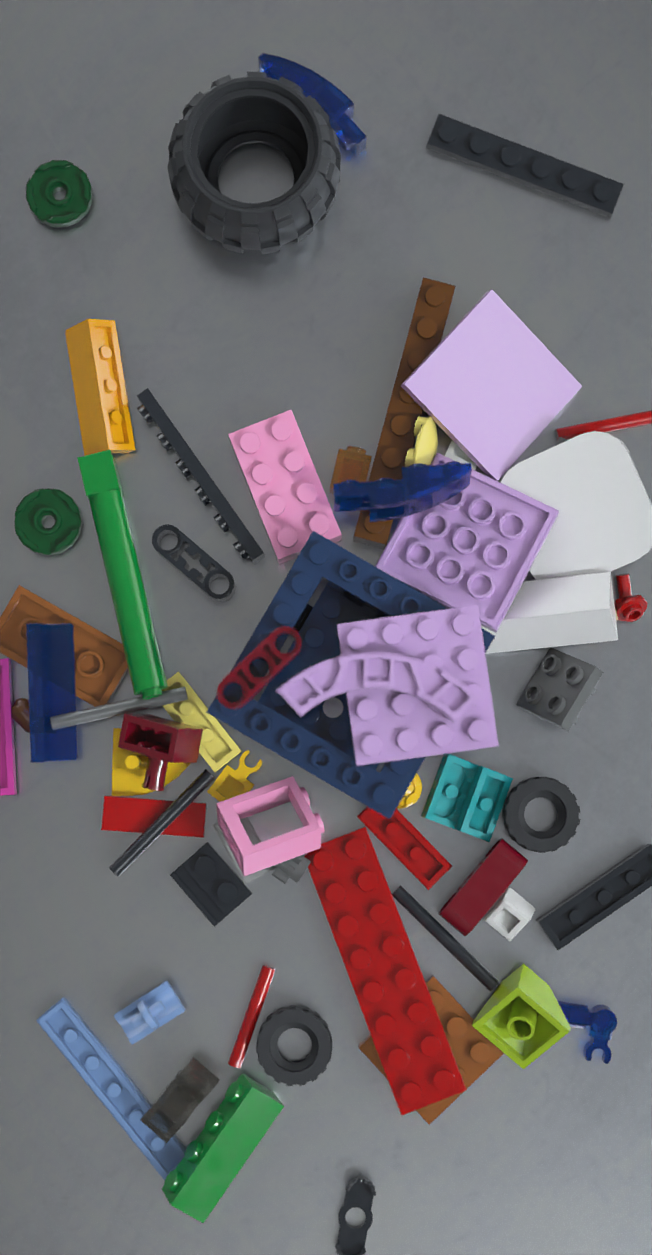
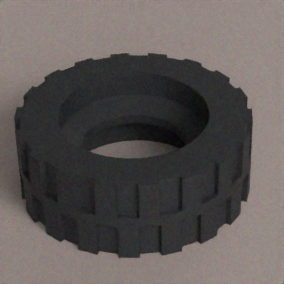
M532 777L519 782L517 786L513 787L505 799L504 810H502L503 824L511 839L519 846L539 853L553 852L561 846L568 844L570 838L576 834L575 830L580 823V807L577 805L576 796L569 790L570 788L559 782V780L548 777ZM539 797L551 800L558 811L555 825L551 829L542 832L530 828L524 818L527 804Z
M290 1005L287 1008L282 1007L277 1009L275 1013H271L259 1030L256 1044L258 1061L260 1066L262 1065L264 1068V1072L268 1076H272L274 1081L285 1083L286 1086L296 1084L302 1086L306 1085V1082L316 1080L326 1070L331 1060L333 1049L331 1032L325 1020L317 1012H313L304 1006L296 1007V1005ZM291 1028L305 1031L312 1043L311 1052L308 1057L297 1063L288 1062L283 1059L277 1048L280 1035Z

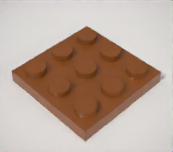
M432 975L426 981L463 1081L468 1089L504 1053L472 1026L474 1021L472 1016ZM370 1034L358 1045V1048L386 1077ZM462 1093L416 1111L430 1125Z

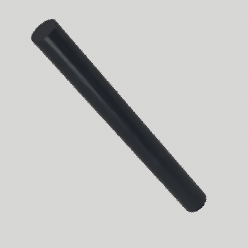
M205 769L118 857L109 869L119 877L211 784L215 777Z
M401 885L392 893V896L490 992L499 984V981Z

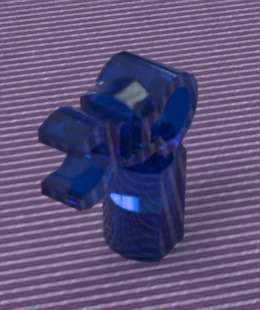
M558 1001L570 1027L585 1029L586 1026H590L589 1036H591V1040L586 1043L583 1051L585 1059L591 1061L592 1052L595 1049H602V1061L608 1064L612 1056L608 1040H612L613 1031L617 1027V1018L613 1011L605 1005H596L590 1010L588 1005Z

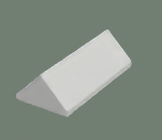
M611 572L523 581L498 631L495 633L481 626L484 630L495 635L485 654L618 640Z

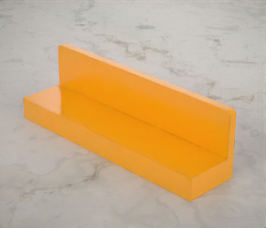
M86 319L65 331L84 456L106 450H111L112 453H130L135 451L115 320Z

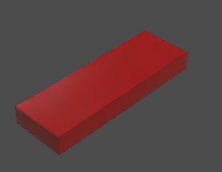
M104 796L101 830L143 833L174 801ZM192 802L161 835L204 838L207 803Z
M368 806L357 815L360 821L428 890L453 867L397 809L391 819Z

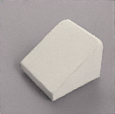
M508 888L485 916L484 921L507 940L511 941L531 920L535 908L513 889Z

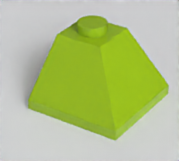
M524 963L500 983L472 1023V1026L522 1069L526 1068L562 1039L571 1029L550 986Z

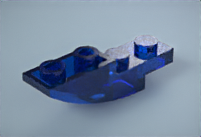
M262 53L258 57L259 72L266 73L267 78L279 80L281 77H284L300 85L303 95L316 99L329 116L331 128L337 134L339 146L343 150L347 151L350 149L357 156L366 148L367 136L351 120L354 116V103L339 88L313 70L294 61Z
M451 461L443 465L431 466L417 463L409 467H402L401 480L380 478L370 482L346 480L333 484L334 512L369 510V521L376 522L397 519L426 511L456 496L470 485L471 463L462 464L457 461Z

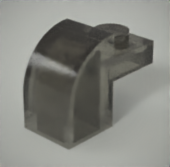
M193 1057L163 1089L140 1121L167 1143L186 1123L195 1108L215 1088L220 1079Z

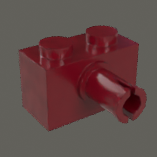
M124 713L118 747L148 757L142 787L154 791H164L168 762L197 763L203 729L151 714Z

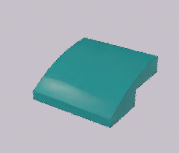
M446 753L442 757L421 817L490 842L513 778Z

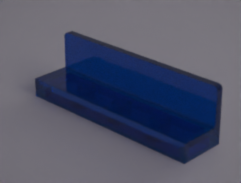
M71 623L26 624L31 763L76 760L78 758L77 725L53 730L50 719L52 716L77 711L74 625Z

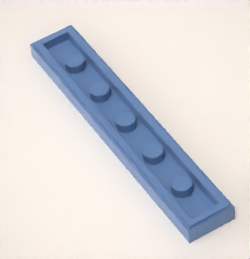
M63 997L36 1020L37 1023L165 1181L167 1175L176 1169L183 1159L186 1147L67 999Z

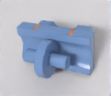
M167 980L113 1016L124 1030L131 1045L183 1013L186 1009Z

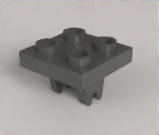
M550 647L516 705L536 717L569 731L572 724L578 722L579 718L577 716L590 694L594 695L596 691L594 687L602 676L603 671L592 664Z

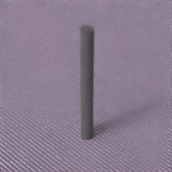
M184 686L162 691V696L143 700L142 696L52 716L50 717L53 730L123 715L124 713L188 700L186 688Z

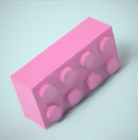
M292 410L228 434L279 565L297 558L313 531L334 543L341 541V531Z

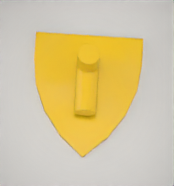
M113 728L112 796H135L153 792L154 790L142 787L148 757L119 748L121 728ZM168 762L164 787L177 779L191 763Z

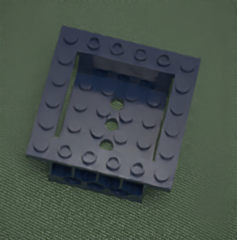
M313 531L231 671L274 630L283 626L294 628L323 578L326 580V586L298 632L302 645L300 653L267 685L259 701L252 699L241 709L232 710L222 705L216 695L207 713L381 815L391 819L426 756L385 762L380 772L376 770L379 763L357 766L347 693L331 697L340 700L343 705V711L338 717L331 718L324 713L323 704L325 701L311 708L300 717L276 690L303 670L323 661L341 656L337 624L445 610L448 608ZM482 628L486 653L495 635ZM284 634L277 638L275 647L279 652L289 635ZM295 639L292 642L287 653L291 652L295 648ZM256 659L250 665V674L255 678H263L269 671L270 666L266 660ZM236 683L228 685L224 690V698L229 703H237L244 694L242 686Z

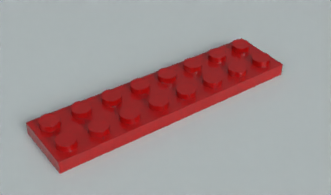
M363 827L321 844V848L306 853L304 857L311 861L308 866L310 875L401 1116L467 1091L367 828Z

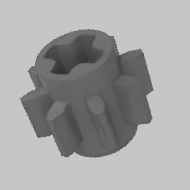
M305 854L273 865L276 869L272 876L286 884L289 878L297 883L311 861L305 858Z

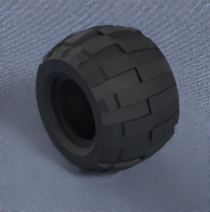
M247 71L246 77L231 79L230 75L212 82L210 90L204 94L199 92L184 107L182 112L183 119L175 124L170 138L167 168L174 198L180 211L187 216L194 229L210 241L217 240L223 243L225 249L242 254L246 250H261L262 254L280 251V246L289 242L297 244L313 232V226L319 220H323L335 201L337 186L340 182L341 152L337 134L331 128L329 116L315 98L303 95L300 85L284 77L275 80L267 78L264 72ZM249 143H264L277 148L289 160L293 169L294 184L283 195L270 201L244 203L232 200L221 193L218 184L220 167L229 153L237 147Z

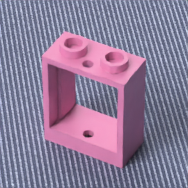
M293 776L216 803L218 825L243 876L321 848V833H324L322 819L318 813L313 814L309 807L310 799L304 787L299 788ZM291 801L304 827L252 845L240 819Z

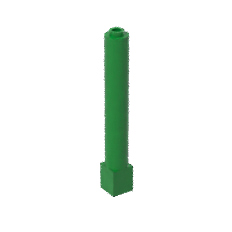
M111 450L77 457L85 493L91 507L134 695H142L143 700L160 697L163 695L162 690L166 689L168 685L124 504V494L115 458Z

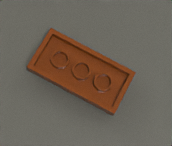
M20 585L0 616L1 654L94 707L110 702L128 671L122 643Z

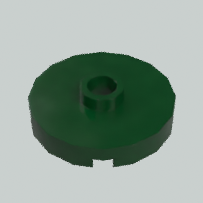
M51 160L41 164L34 171L35 173L31 176V179L28 180L26 184V200L31 212L42 223L49 226L68 227L78 223L88 213L93 202V189L87 174L69 161ZM63 191L66 193L63 199H55L57 192Z
M42 488L34 490L23 497L16 507L14 527L16 535L24 546L37 554L50 556L61 554L73 546L80 536L83 522L81 511L72 497L62 490ZM47 517H53L55 520L51 528H45L43 525Z

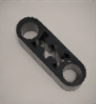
M166 524L154 531L152 544L157 553L209 598L216 602H226L233 597L236 584L232 575L177 527ZM166 534H174L178 538L177 545L171 550H164L160 547V540ZM184 550L194 560L201 557L199 562L208 572L205 578L196 568L188 571L189 565L181 556ZM217 577H224L229 581V588L223 594H215L211 591V583Z

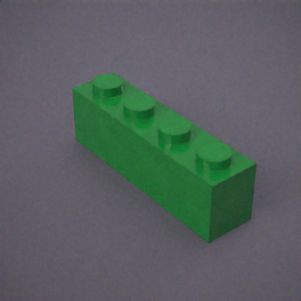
M243 1073L237 1081L228 1087L222 1103L216 1111H213L208 1116L204 1129L197 1139L187 1146L183 1159L165 1179L162 1191L171 1206L201 1223L205 1222L283 1109L284 1105L274 1092Z

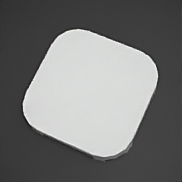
M592 431L580 434L519 462L509 469L502 479V484L559 510V515L529 570L535 580L611 572L640 559L652 549V503L629 454L630 451L623 441L610 433Z

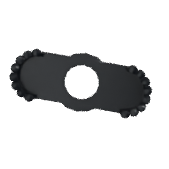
M356 1177L348 1182L345 1188L344 1204L339 1211L340 1228L337 1243L335 1244L338 1255H363L366 1253L365 1242L367 1231L373 1222L371 1208L376 1191L375 1186L372 1185L370 1180L365 1177ZM351 1208H360L366 1215L365 1222L359 1227H352L346 1222V1213Z

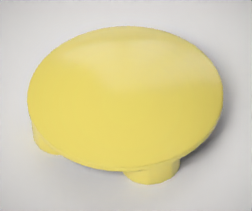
M419 416L414 427V436H417L414 449L409 448L405 459V468L411 469L410 476L415 482H420L423 479L437 451V426L431 416L427 418Z

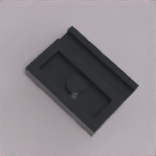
M209 842L205 843L170 874L214 927L252 894L249 888L244 885L243 881Z

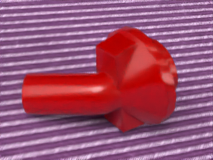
M629 574L616 575L619 599L614 601L618 620L634 622L643 616L648 603L641 595L632 596Z

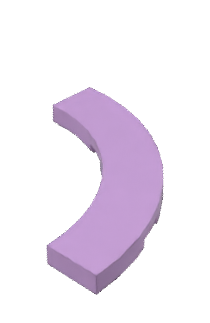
M385 652L354 653L323 661L290 678L276 690L300 717L311 708L331 697L361 689H386L409 694L435 707L452 723L459 719L480 699L466 684L445 670L417 658Z

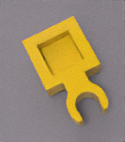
M250 751L243 752L238 768L234 770L229 765H226L207 793L219 802L250 792L255 784L247 778L251 773L261 768L263 761L260 759L255 767L250 768L245 764V758L249 755Z

